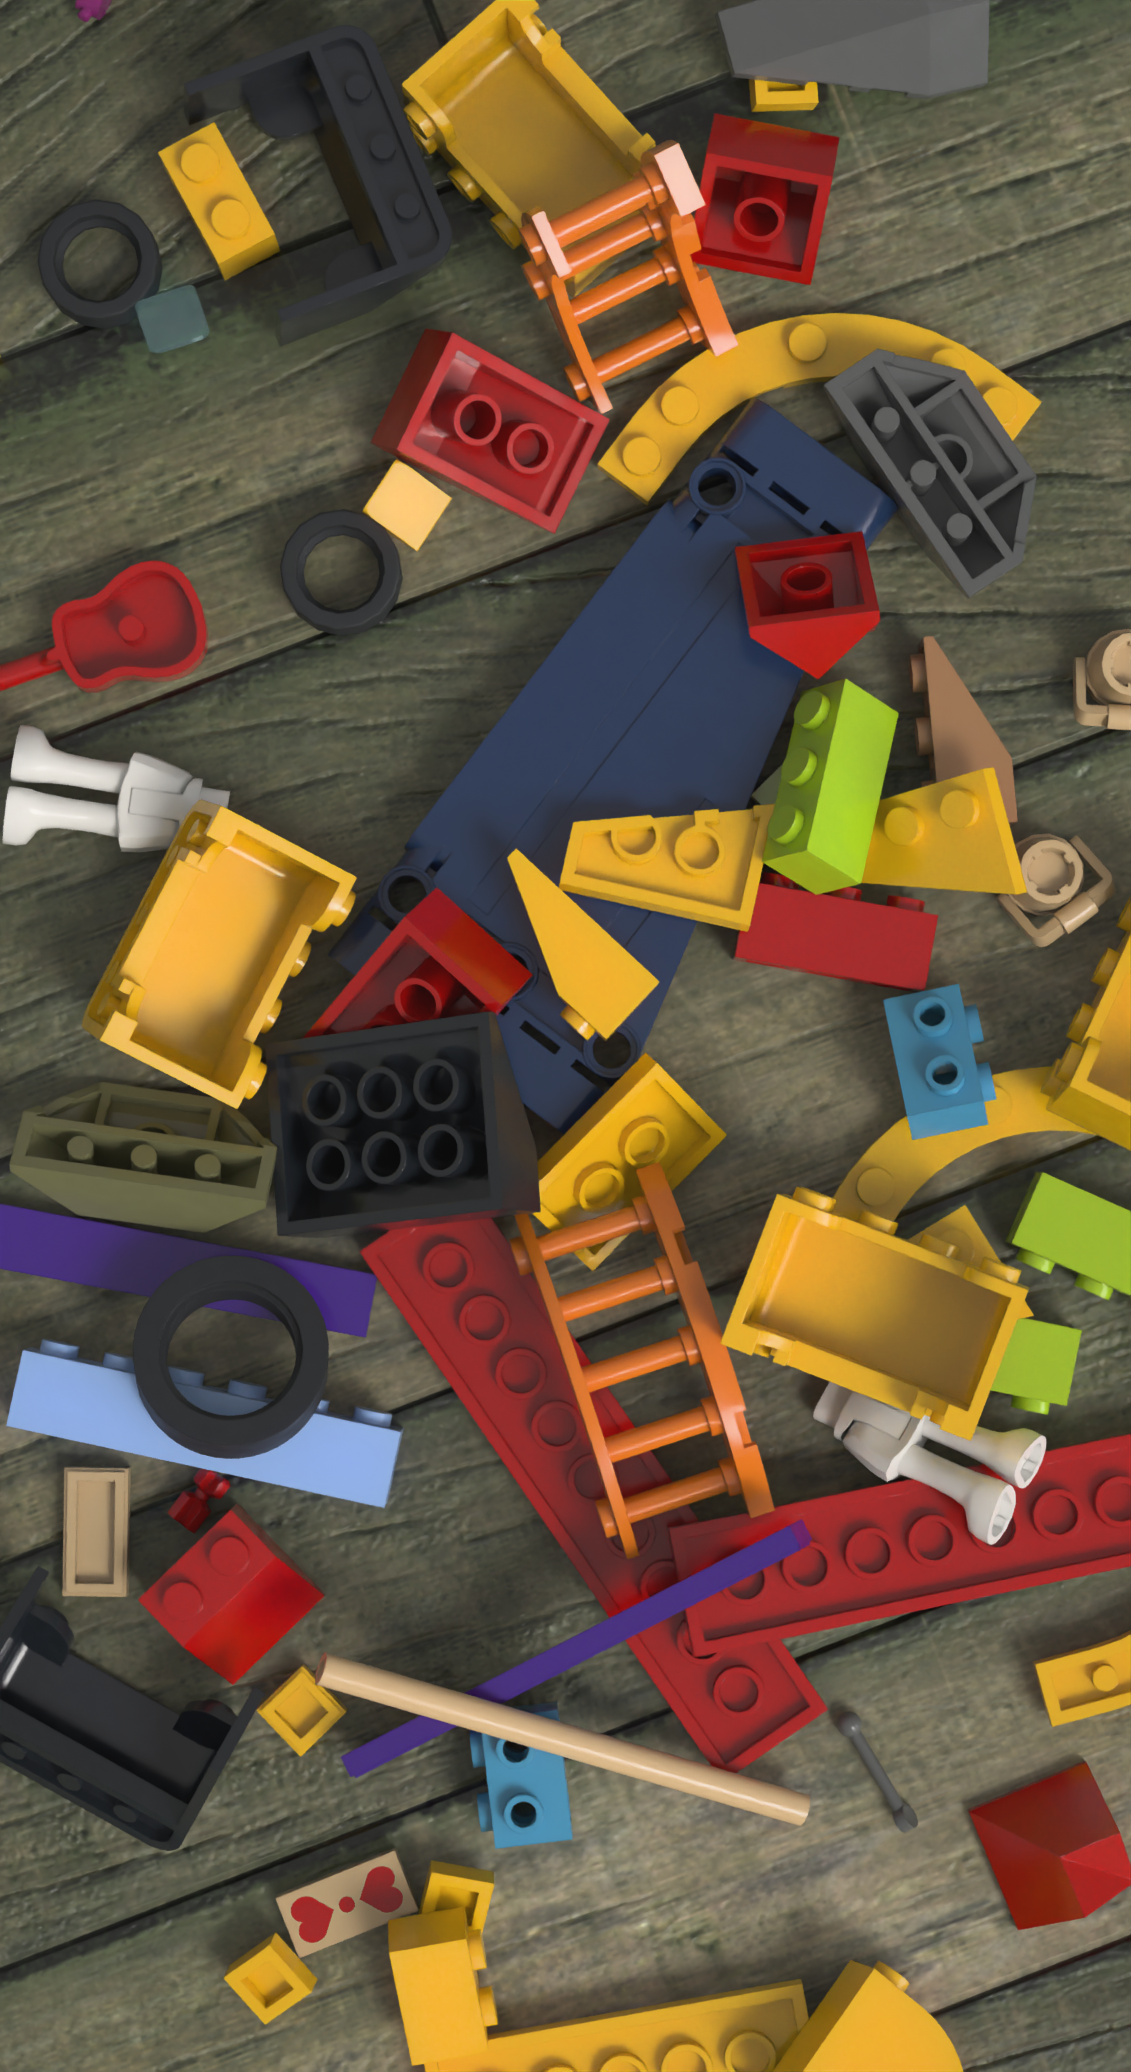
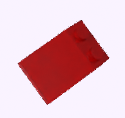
M425 328L370 443L446 483L555 534L610 419L453 332Z
M436 887L401 920L303 1038L481 1012H494L497 1016L533 974Z

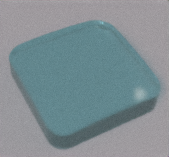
M186 285L140 300L135 305L142 331L151 352L162 353L192 344L206 338L210 332L197 291L192 285Z

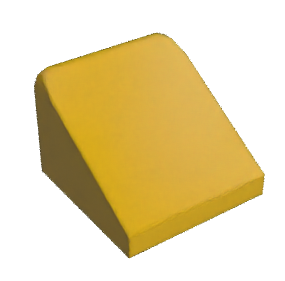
M396 459L362 512L384 527L388 534L418 552L452 498L411 467Z

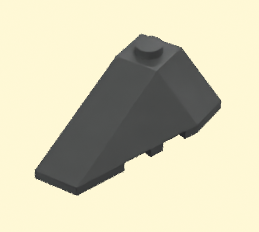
M755 0L719 11L715 15L731 77L796 85L817 82L848 86L847 90L866 93L871 89L904 92L905 97L929 99L984 87L988 83L989 0Z

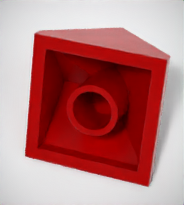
M862 531L735 547V558L750 638L813 677L820 679L868 632L875 631L879 624L880 610Z
M1086 1761L968 1809L1018 1930L1085 1918L1131 1885V1864L1120 1831Z

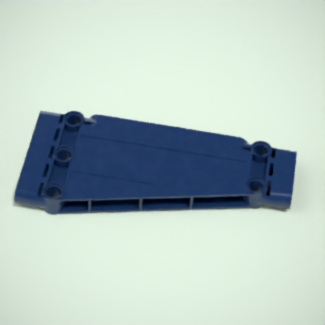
M751 398L705 460L694 468L689 481L673 502L668 500L653 517L406 843L404 855L394 868L383 877L378 889L327 955L353 975H356L392 932L370 915L373 910L377 908L397 925L408 914L401 913L392 906L390 897L393 887L401 880L415 879L425 887L426 897L436 887L439 888L512 956L521 958L527 964L528 970L533 974L505 1006L509 1009L503 1016L499 1013L496 1018L522 1103L561 1133L565 1134L638 1061L697 921L563 891L659 981L655 989L614 1031L628 1041L630 1056L627 1062L614 1069L605 1068L595 1060L593 1055V1045L599 1035L595 1032L587 1041L559 1015L567 1005L558 998L510 870L507 857L515 849L519 850L559 888L573 822L651 815L653 818L693 815L694 811L718 809L719 812L745 810L804 670L750 638L735 558V547L862 531L866 550H868L897 512L898 506L877 486L772 407L759 399ZM721 477L732 485L734 497L727 504L721 506L708 504L700 496L698 490L700 484L707 478ZM524 1023H528L560 1048L558 1052L553 1054L521 1029ZM576 1060L610 1085L605 1093L571 1067Z

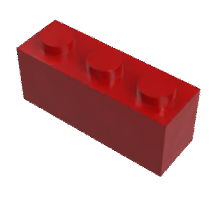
M762 873L748 932L737 931L732 960L913 993L925 991L938 915L924 913V901L888 895L886 906L861 901L862 890L851 887L815 895L812 892L798 890L799 884L784 875Z

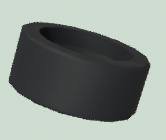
M98 199L73 204L56 216L41 238L37 260L42 284L60 311L81 325L104 329L127 324L147 310L159 291L163 269L158 244L142 218L120 203ZM99 227L116 230L127 237L135 248L138 260L136 277L128 290L114 299L105 301L86 299L74 292L66 281L63 269L65 251L72 240L86 230Z
M345 509L321 512L300 524L286 542L280 564L283 591L297 615L315 629L339 636L364 632L383 621L398 600L403 580L398 549L386 529L365 514ZM344 535L357 538L371 548L378 560L379 578L376 589L367 601L355 608L337 610L325 607L312 597L306 587L304 569L307 557L317 544L329 537Z

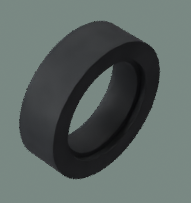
M218 1256L197 1261L175 1272L166 1279L148 1299L140 1314L133 1340V1363L136 1384L140 1398L151 1419L169 1438L179 1445L201 1455L223 1459H239L266 1453L295 1436L307 1424L320 1404L327 1383L329 1366V1341L324 1318L307 1289L296 1278L274 1264L245 1256ZM222 1300L248 1301L269 1310L288 1330L296 1352L294 1370L283 1391L261 1409L242 1415H218L193 1405L176 1388L167 1368L170 1342L180 1324L197 1309Z

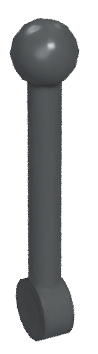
M851 1711L842 1713L837 1719L838 1731L852 1740L890 1804L896 1826L904 1833L916 1828L918 1820L914 1810L908 1804L903 1803L860 1731L862 1725L860 1717Z

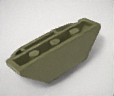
M99 1082L64 1095L43 1108L38 1105L23 1111L9 1166L10 1172L77 1215L205 1233L266 1208L276 1163L277 1146L268 1138H264L255 1126L236 1108L216 1098Z

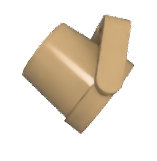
M1131 629L1116 630L1108 633L1094 643L1086 654V658H1074L1073 710L1075 720L1081 725L1131 730ZM1086 688L1093 700L1100 705L1086 704Z
M1036 834L1015 844L1027 893L1017 895L998 894L995 898L1003 910L1034 945L1045 947L1064 933L1069 935L1098 913V907L1114 895L1116 885L1109 870L1077 835L1067 842L1065 839L1051 834ZM1084 862L1100 882L1087 892L1083 891L1080 893L1084 883ZM1023 912L1033 916L1053 915V918L1037 929Z

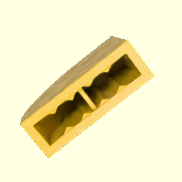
M850 1960L773 2072H963L956 2050L942 2027L923 2007L904 1993L909 1986V1982L880 1961H877L872 1968Z

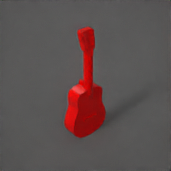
M145 561L132 565L119 573L96 595L86 599L73 600L57 608L52 617L55 646L1 664L0 691L64 669L73 683L81 691L87 693H98L126 680L158 683L183 678L202 663L207 653L208 629L200 600L190 581L177 567L161 561Z

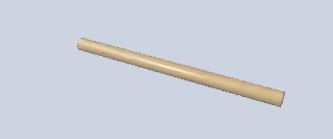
M324 1653L317 1668L315 1684L794 1825H803L809 1812L810 1796L801 1792L336 1655Z

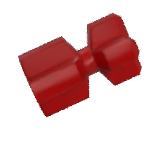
M200 1468L193 1478L198 1487L194 1493L182 1492L169 1511H166L178 1523L195 1534L211 1513L207 1504L209 1498L221 1499L230 1488V1483L226 1478L216 1471Z

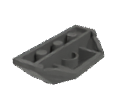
M876 349L824 384L823 387L854 450L881 490L898 506V515L926 556L967 599L1023 562L1037 476L964 370Z

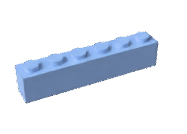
M42 1339L40 1349L30 1347L22 1351L6 1426L385 1508L388 1502L404 1429L390 1425L391 1413L355 1406L353 1417L329 1412L330 1401L322 1398L307 1424L295 1436L279 1447L252 1457L239 1459L214 1458L201 1455L179 1445L155 1424L145 1409L139 1395L133 1357L105 1352L103 1362L79 1358L80 1346L51 1339ZM167 1366L170 1377L179 1392L193 1405L210 1413L226 1416L242 1415L261 1409L273 1401V1399L265 1398L267 1387L263 1385L230 1379L227 1390L204 1385L205 1373L181 1367Z

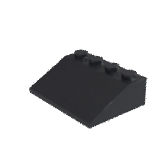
M481 1012L265 1044L271 1142L277 1146L274 1188L278 1236L326 1238L541 1212L536 1145L494 1012Z

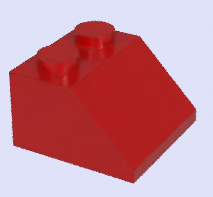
M715 113L699 190L705 205L696 209L694 218L702 249L690 255L692 262L811 285L840 137Z
M237 1503L164 1573L138 1601L182 1647L234 1685L326 1594Z

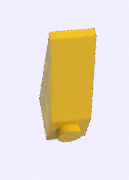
M515 849L507 857L508 864L558 998L567 1005L559 1015L587 1041L595 1032L606 1041L655 989L659 981L519 850Z

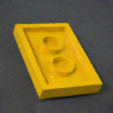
M645 1052L537 1162L541 1212L532 1214L553 1232L632 1206L631 1199L642 1196L635 1170L658 1162L662 1166L672 1192L727 1134ZM629 1234L573 1253L594 1271Z

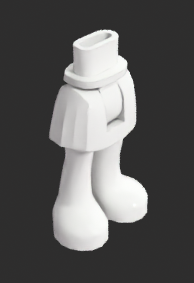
M20 725L12 760V781L63 784L119 794L118 805L66 798L38 792L29 788L9 786L2 840L3 844L23 845L27 844L38 830L60 828L117 837L121 852H147L168 849L185 816L198 800L202 799L228 809L230 791L202 787L203 779H193L189 772L157 757L140 752H135L129 763L103 761L69 754L53 748L49 744L43 730L34 726Z
M829 1382L816 1405L813 1417L834 1428L835 1438L842 1441L845 1448L865 1467L886 1482L906 1476L939 1490L964 1507L968 1530L977 1539L992 1545L1001 1538L1008 1527L1016 1505V1494L1010 1484L1019 1488H1025L1032 1481L1045 1454L1047 1443L1045 1436L1025 1428L1003 1433L977 1426L972 1440L969 1441L941 1430L940 1425L929 1421V1416L924 1415L921 1420L909 1415L910 1413ZM929 1438L988 1466L1008 1483L944 1459L924 1449L923 1446Z

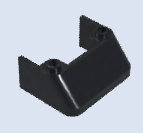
M351 25L336 26L184 83V115L188 125L248 104L259 129L273 139L289 141L314 132L360 243V246L340 253L330 262L325 273L324 293L277 310L275 336L280 347L373 311L438 268L445 261L452 242V230L377 46L371 36L364 30Z
M38 1566L0 1626V1762L145 1844L160 1850H176L182 1845L263 1699L265 1692L254 1687L238 1716L226 1704L213 1699L191 1701L186 1704L181 1714L176 1713L69 1653L74 1644V1634L69 1627L66 1617L50 1606L36 1604L49 1574V1571Z

